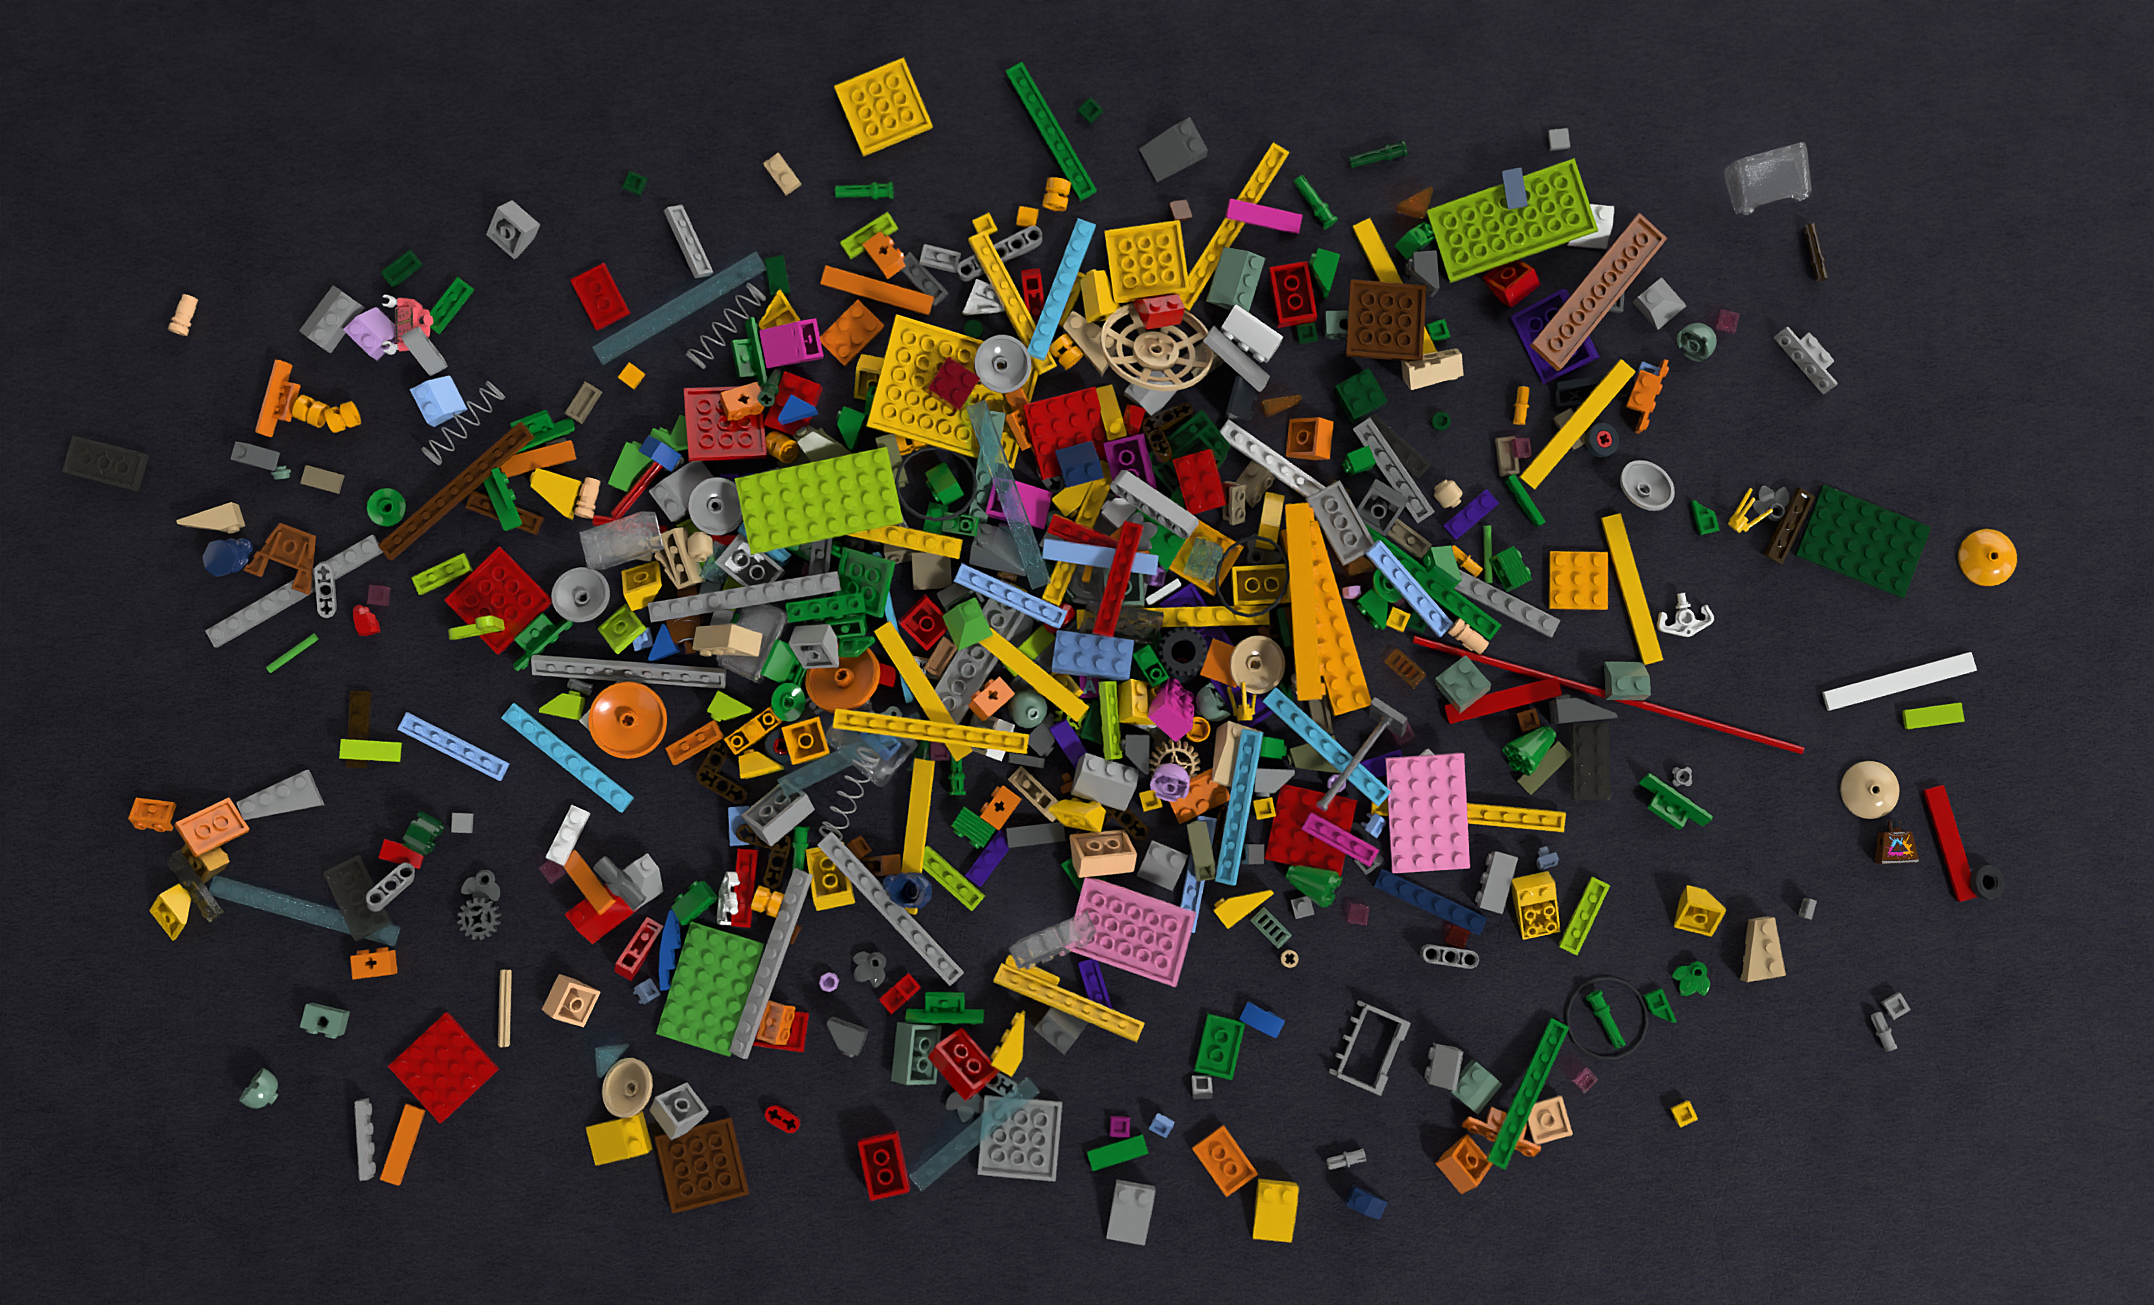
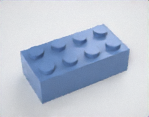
M1057 630L1052 672L1126 682L1129 680L1134 640Z

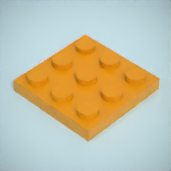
M1198 520V526L1190 537L1186 539L1169 570L1214 596L1216 594L1215 574L1219 560L1228 547L1236 542ZM1240 544L1233 548L1222 562L1218 576L1219 587L1244 548Z
M1550 551L1549 609L1608 610V552Z

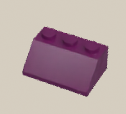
M1144 433L1103 443L1112 481L1121 470H1126L1157 490Z

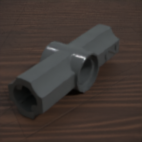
M607 856L595 864L593 869L605 880L609 890L616 896H620L630 908L635 910L645 901L646 897L633 884L631 877L624 871L619 870Z

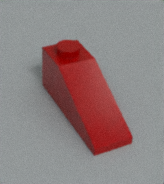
M1040 268L1021 270L1025 306L1037 326L1045 305Z
M646 917L616 962L614 972L632 981L664 926Z

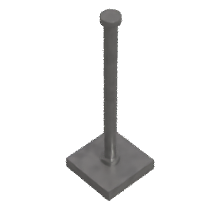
M1376 697L1372 700L1369 717L1379 724L1324 798L1317 802L1318 808L1323 811L1328 809L1327 805L1385 728L1400 737L1404 735L1407 726V718Z

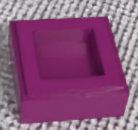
M1111 1116L1110 1137H1129L1130 1117Z

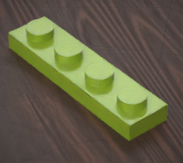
M1116 681L1099 682L1105 760L1122 758Z
M927 845L925 847L922 868L967 908L973 911L985 895L930 846Z
M1594 877L1590 878L1558 947L1578 955L1610 885Z

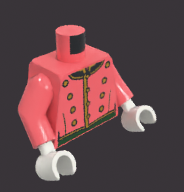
M389 295L383 296L390 300L388 304H382L383 306L392 308L397 305L395 308L397 344L384 341L382 343L384 346H390L388 350H383L384 352L392 355L396 350H399V352L409 351L401 335L417 326L422 329L427 337L430 336V325L433 324V318L429 310L423 309L422 305L414 299H395Z

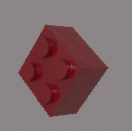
M948 356L943 360L924 392L956 413L961 410L980 377Z

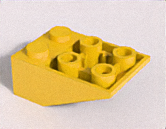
M1130 679L1118 685L1119 722L1132 725H1156L1148 718L1149 707L1161 685L1158 684L1152 688L1149 682Z
M1546 871L1513 878L1511 881L1512 896L1522 939L1525 940L1560 932L1555 882L1550 873Z
M1024 1010L1021 1013L1017 1012L1011 1021L1012 1029L1005 1031L1001 1038L1002 1046H997L991 1055V1059H993L991 1065L1011 1077L1023 1057Z

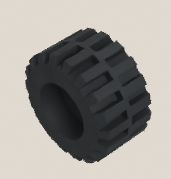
M1187 627L1175 628L1169 631L1159 645V660L1162 666L1169 673L1176 676H1187L1197 672L1207 658L1206 642L1201 637L1202 635L1194 629ZM1178 641H1188L1194 648V656L1187 663H1179L1172 657V646Z

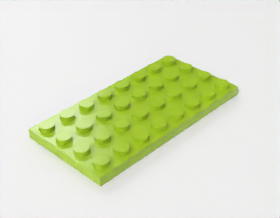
M1575 158L1523 176L1528 204L1526 207L1508 210L1503 183L1427 210L1450 283L1598 232Z
M887 447L735 479L751 555L903 523Z

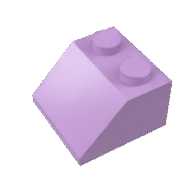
M377 307L356 316L343 329L367 354L376 360L385 353L383 350L390 348V346L382 344L384 341H390L393 344L396 342L395 324Z

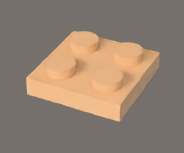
M1562 1096L1535 1102L1527 1120L1534 1144L1537 1145L1573 1135Z

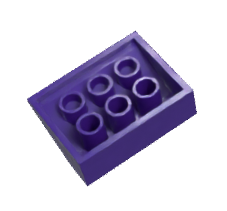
M1561 289L1510 316L1543 384L1600 358L1590 336L1585 339L1559 371L1553 368L1529 346L1570 297L1565 289Z

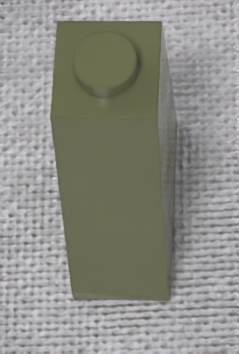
M810 425L801 427L793 435L811 463L852 454L846 445Z
M888 434L877 437L878 449L888 448L895 481L898 467L903 462L895 434ZM905 466L901 469L898 481L899 489L904 488L905 484L909 483Z
M1308 743L1288 749L1287 759L1289 765L1293 764L1294 768L1341 774Z
M1193 821L1187 824V834L1196 882L1215 879V863L1206 821Z

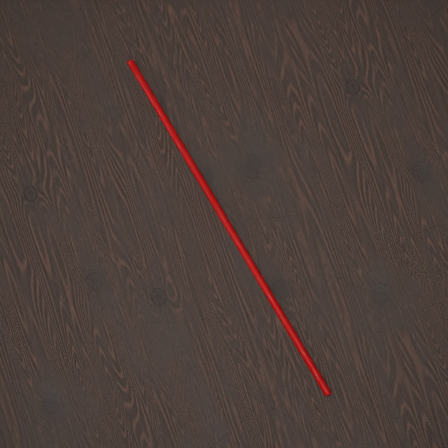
M1414 636L1412 643L1456 656L1464 657L1466 655L1470 660L1540 680L1557 677L1561 686L1606 698L1605 690L1418 636ZM1614 700L1795 753L1803 754L1804 747L1645 701Z

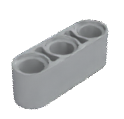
M419 326L401 335L407 348L429 376L448 367L442 355Z
M402 863L371 889L366 896L368 909L371 911L381 910L409 886L415 877L414 867L409 863ZM403 871L411 873L409 877H402L400 874ZM388 884L396 886L394 890H387L385 887ZM373 897H379L381 899V901L376 904L372 903L370 900Z
M1426 944L1420 950L1421 958L1429 963L1469 969L1476 967L1479 963L1478 955L1466 949ZM1432 948L1435 952L1434 957L1428 959L1426 951ZM1448 951H1452L1454 958L1452 961L1447 962L1445 954ZM1467 954L1473 956V961L1470 964H1466L1464 961Z

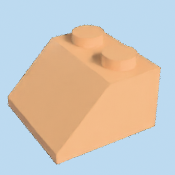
M559 974L542 1010L554 1019L584 1027L601 992L576 979Z

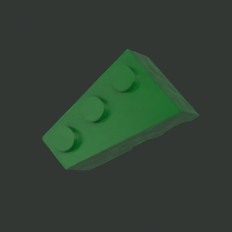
M1136 509L1134 514L1139 513L1141 511ZM1143 513L1144 522L1153 523L1158 527L1156 534L1149 539L1152 548L1148 551L1150 554L1159 555L1158 564L1167 573L1186 539L1179 537Z

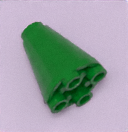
M1546 725L1505 745L1502 751L1510 761L1509 766L1514 771L1519 770L1527 776L1532 775L1552 746L1556 733L1550 726Z
M1291 865L1286 875L1289 883L1322 908L1332 905L1335 898L1333 892L1336 887L1340 886L1343 878L1335 871L1300 865Z

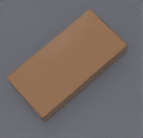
M943 636L923 669L940 679L958 651L954 641Z

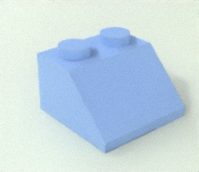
M451 376L428 380L410 389L426 422L433 427L454 417V414H460L468 410Z

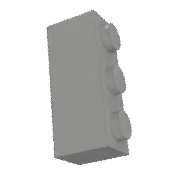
M1492 851L1491 854H1488L1486 859L1487 871L1486 873L1483 872L1480 881L1483 885L1475 898L1477 907L1503 914L1518 860L1517 857L1497 851Z

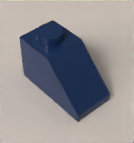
M1353 1184L1344 1201L1346 1206L1380 1220L1388 1203Z

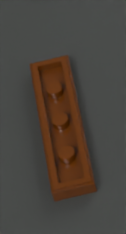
M472 491L465 508L500 521L490 497ZM516 507L522 521V525L516 528L538 535L544 518Z

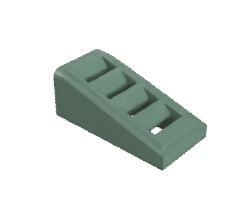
M1265 907L1250 920L1278 949L1292 936ZM1266 914L1268 917L1259 924L1258 921ZM1272 920L1273 923L1265 930L1263 927ZM1277 925L1279 928L1270 935L1269 932ZM1283 932L1284 935L1276 942L1274 939Z

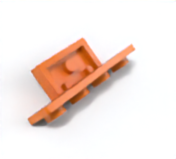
M277 359L274 362L256 426V433L272 437L277 420L291 422L293 406L297 400L301 385L288 382L292 365Z
M1666 359L1660 362V370L1657 376L1640 370L1636 377L1626 407L1642 412L1635 429L1637 434L1648 427L1650 421L1647 419L1648 415L1655 408V396L1659 395L1662 389V384H1660L1662 377L1665 378L1669 370L1667 366L1668 360Z
M1022 387L1015 391L1005 394L1013 411L1005 417L1007 425L1012 430L1016 443L1020 446L1021 450L1023 451L1031 447L1034 453L1022 405L1030 403Z
M1491 1107L1485 1123L1468 1117L1463 1122L1462 1127L1471 1133H1478L1485 1136L1486 1139L1494 1141L1507 1113ZM1526 1122L1515 1149L1525 1156L1534 1157L1540 1152L1541 1147L1524 1140L1528 1123Z

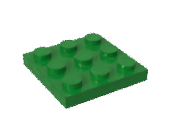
M843 547L838 568L841 590L834 591L833 596L863 593L865 612L863 613L883 617L895 561L849 547Z

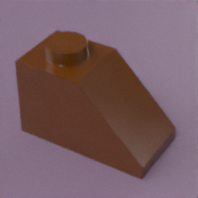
M900 854L863 857L859 859L873 876L893 875L902 872Z

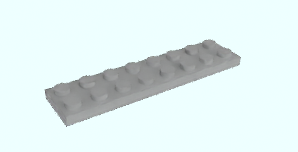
M1001 578L1000 581L1015 587L1014 585L1010 584L1009 582ZM989 598L982 610L989 626L1008 642L1025 616L1024 613ZM979 642L956 653L935 688L937 695L957 725H960L969 710L968 704L972 701L970 697L978 690H981L998 661V658Z

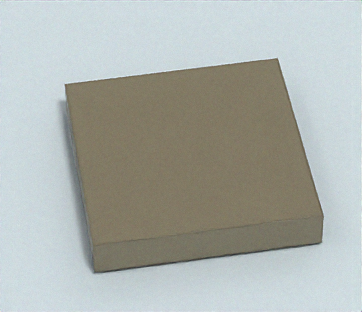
M911 551L914 590L947 588L952 585L950 557L923 551Z

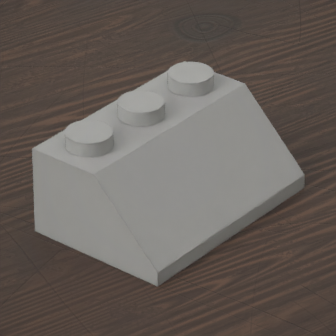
M333 285L299 331L331 353L346 332L343 329L356 316L360 315L364 307Z
M1085 753L1078 759L1070 795L1125 811L1135 791L1140 770Z
M784 779L744 812L741 817L761 840L772 846L815 809L806 793Z

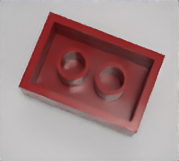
M1304 261L1270 267L1268 277L1277 328L1316 321L1317 312L1308 262Z
M784 371L778 387L779 393L775 397L774 404L769 409L764 425L770 430L779 431L786 436L794 438L793 435L796 434L798 429L809 425L812 416L781 425L778 417L790 395L816 408L823 388L820 384Z
M1212 449L1173 460L1189 513L1194 515L1228 505Z
M898 1130L860 1139L858 1146L870 1201L909 1192L911 1187Z

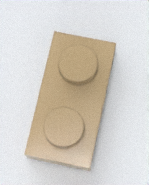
M779 153L763 163L785 195H788L801 185Z

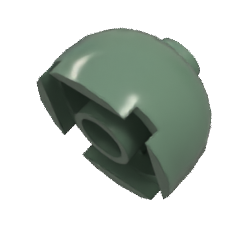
M1699 322L1686 326L1678 333L1676 339L1678 347H1683L1687 351L1683 354L1697 362L1706 360L1715 350L1717 343L1713 330Z
M1208 683L1199 690L1195 700L1197 706L1195 711L1199 717H1204L1211 722H1218L1231 715L1229 713L1230 709L1220 694L1217 693L1213 683Z
M1032 689L1016 692L1008 704L1010 718L1017 725L1024 728L1038 726L1047 715L1045 699Z
M262 1068L251 1080L252 1083L248 1088L246 1087L239 1099L244 1105L256 1109L264 1107L267 1103L272 1104L278 1096L276 1093L278 1088L276 1077L268 1070Z

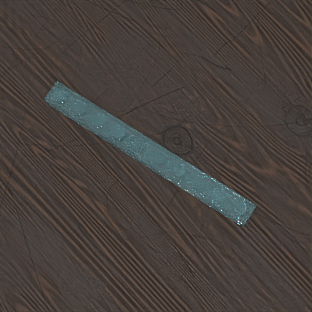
M754 252L592 348L604 365L765 271L766 267L757 252Z
M981 401L966 407L1031 588L1035 589L1051 583L1049 574L986 401Z
M217 875L213 876L208 893L212 896L390 946H395L401 928Z

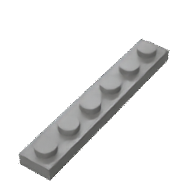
M1369 417L1353 428L1365 447L1369 445L1377 465L1394 490L1408 498L1405 506L1416 522L1419 523L1433 514L1435 511L1371 418Z
M1459 570L1462 581L1454 590L1550 638L1553 636L1560 622L1559 619Z

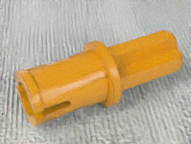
M1518 387L1516 404H1514L1515 416L1513 424L1525 425L1526 413L1527 408H1529V387Z
M1452 546L1456 562L1460 564L1461 568L1464 567L1476 578L1483 568L1474 562L1470 555L1467 556L1457 546Z

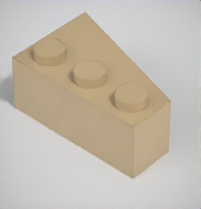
M1072 311L1063 325V332L1072 339L1073 344L1078 346L1089 363L1094 366L1102 377L1109 366L1103 356L1100 345V336L1103 328L1093 322L1087 323L1086 318ZM1107 335L1106 350L1110 358H1112L1117 353V341Z
M1458 349L1423 354L1422 361L1401 360L1403 380L1411 390L1446 380H1455L1463 376L1462 353Z
M687 527L674 528L644 541L655 553L654 556L657 561L660 560L663 564L665 572L677 589L690 588L705 582L700 563L688 554L687 540L690 535Z
M734 624L696 627L692 649L700 651L699 654L703 656H711V654L719 656H759L762 634Z
M1766 916L1748 919L1745 941L1746 950L1745 956H1743L1744 965L1740 980L1751 982L1786 976L1775 917Z

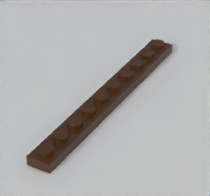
M520 421L378 544V547L389 560L395 559L493 474L492 469L500 468L534 438V435Z

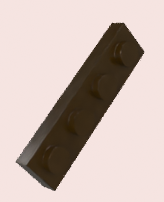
M1802 488L1795 489L1764 553L1765 557L1776 564L1783 565L1815 496Z
M350 691L348 740L369 741L372 692ZM346 759L347 768H367L368 760Z

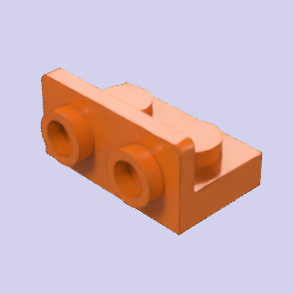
M136 798L128 819L135 828L140 830L149 828L158 832L172 831L173 826L170 822L176 804L168 801Z
M768 1000L756 1039L776 1045H786L790 1036L789 1031L794 1019L795 1007Z

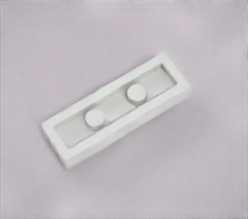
M571 805L546 855L547 859L565 866L590 816L589 812Z

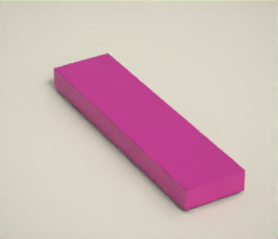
M1229 199L1225 218L1299 234L1302 215Z
M1310 812L1302 827V830L1369 867L1379 852V849Z

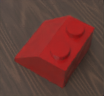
M1519 259L1495 267L1482 277L1483 281L1497 298L1510 308L1514 307L1541 285L1534 268Z
M1179 294L1135 299L1133 301L1146 330L1177 325L1182 322L1185 307Z
M926 594L898 620L899 624L926 651L948 630L942 617L945 613Z

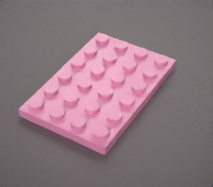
M1464 753L1385 758L1387 788L1391 791L1387 799L1392 873L1470 868Z
M1090 876L1085 877L1066 950L1175 987L1179 979L1197 912Z

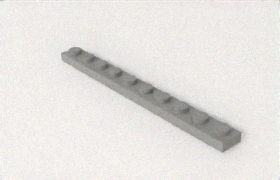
M375 535L365 538L325 561L333 566L335 580L383 553L378 547L379 542ZM322 566L319 572H323V579H319L320 582L326 580V573L329 572V570L325 569V566ZM313 568L310 594L316 591L315 568ZM292 580L207 629L206 633L213 646L218 648L308 595L291 589L294 582Z
M838 571L653 602L648 603L651 622L840 591L841 588Z
M532 655L531 658L532 675L723 689L726 686V669L542 655Z
M832 831L817 844L950 986L964 973L903 907L896 905L889 899V894L884 891L881 883Z
M798 868L793 870L729 1052L742 1059H748L813 877L812 874Z

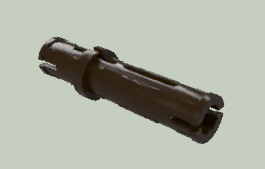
M1808 224L1803 229L1811 256L1810 265L1813 266L1816 282L1829 279L1825 267L1826 258L1822 254L1816 224Z

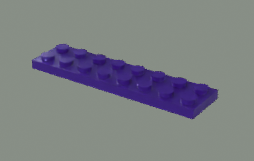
M1192 583L1160 603L1162 608L1208 607ZM1221 626L1187 627L1194 629L1202 635L1201 637L1206 642L1207 653L1213 639L1234 646ZM1184 641L1194 655V648L1191 643ZM1209 679L1233 714V707L1227 687H1230L1237 709L1238 705H1242V689L1238 686L1234 688ZM1246 692L1247 704L1251 706L1252 693ZM1265 693L1256 695L1255 714L1252 715L1253 720L1237 722L1240 725L1251 728L1273 714L1274 712L1262 702L1267 695Z

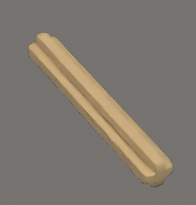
M506 969L500 971L499 1047H508L510 1045L512 971Z

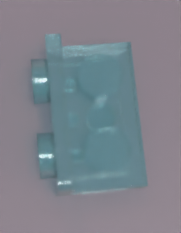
M1196 537L1183 573L1210 584L1211 580L1215 577L1217 564L1222 558L1223 548L1216 543Z
M716 541L713 542V553L705 561L699 575L700 577L719 585L726 582L729 574L715 562L728 546Z

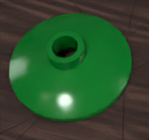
M383 488L374 492L367 503L369 517L373 522L381 526L397 524L403 518L406 511L403 496L396 490ZM391 505V510L387 512L386 507Z
M1377 568L1373 574L1375 591L1387 602L1394 603L1399 601L1403 596Z
M784 683L773 692L771 707L773 713L780 720L794 721L802 715L805 709V695L798 685Z

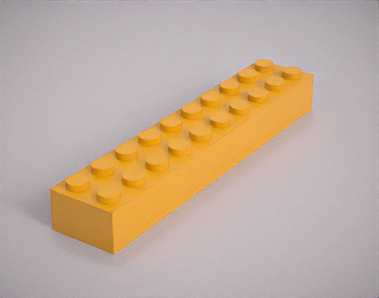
M1309 503L1287 504L1285 509L1298 701L1320 700L1322 695H1326L1325 683H1321V676H1324V664H1320V656H1323V645L1318 642V637H1322L1321 624L1317 625V618H1321L1320 605H1316V598H1319L1318 585L1315 586L1314 580L1318 579V568L1313 565V560H1317L1316 546L1312 547V541L1316 540L1315 527H1311V521H1314V509L1310 508Z
M1317 520L1311 522V527H1315L1316 540L1312 541V547L1316 546L1317 560H1313V565L1318 568V579L1314 580L1315 586L1318 585L1319 598H1316V605H1320L1321 618H1317V625L1321 624L1322 637H1318L1319 644L1323 645V656H1320V664H1324V676H1321L1322 682L1325 683L1326 695L1332 715L1336 716L1370 706L1372 701ZM1287 529L1279 532V537L1284 553L1289 560Z

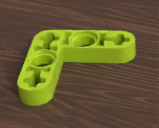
M494 616L476 618V624L449 629V639L456 640L505 630L504 621Z

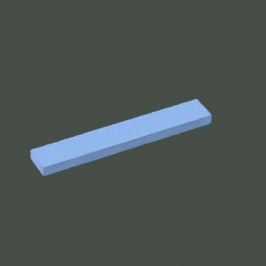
M1046 538L1044 539L1042 558L1111 569L1116 549ZM1137 552L1131 572L1156 575L1159 555Z
M1378 540L1365 552L1367 557L1438 637H1441L1453 625V622L1381 540Z
M961 564L954 579V582L1057 629H1060L1068 612L964 564Z
M406 712L397 729L499 781L502 780L510 763Z
M1198 815L1197 821H1206L1212 847L1217 819ZM1190 852L1180 907L1197 912L1192 928V933H1195L1205 880L1196 882Z

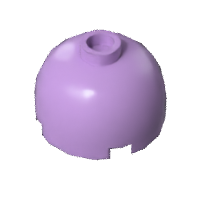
M1171 763L1163 764L1154 772L1150 788L1156 792L1155 795L1158 798L1174 802L1177 801V798L1182 797L1184 799L1188 795L1190 778L1183 767Z

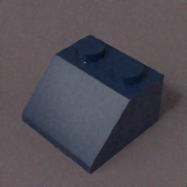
M1092 441L1055 451L1065 488L1104 478Z

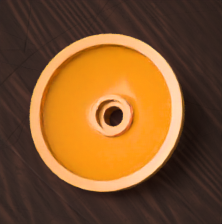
M1983 529L1973 532L1964 539L1959 548L1958 562L1961 571L1971 582L1980 586H1995L2003 583L2012 575L2017 563V554L2013 543L2006 535L1996 530ZM1991 553L1995 554V559L1991 558Z

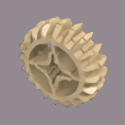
M1169 739V745H1166L1163 741L1161 749L1159 746L1155 747L1158 751L1157 753L1151 752V756L1155 758L1149 759V763L1152 764L1149 767V771L1152 772L1151 777L1158 767L1163 764H1172L1174 759L1184 769L1188 766L1187 773L1189 778L1197 776L1194 771H1200V767L1197 766L1200 763V759L1196 758L1198 753L1196 751L1193 752L1194 747L1192 745L1188 747L1186 741L1181 744L1179 739L1174 744L1173 740ZM1175 751L1185 753L1189 759L1177 758ZM1169 753L1168 759L1160 764L1162 758Z

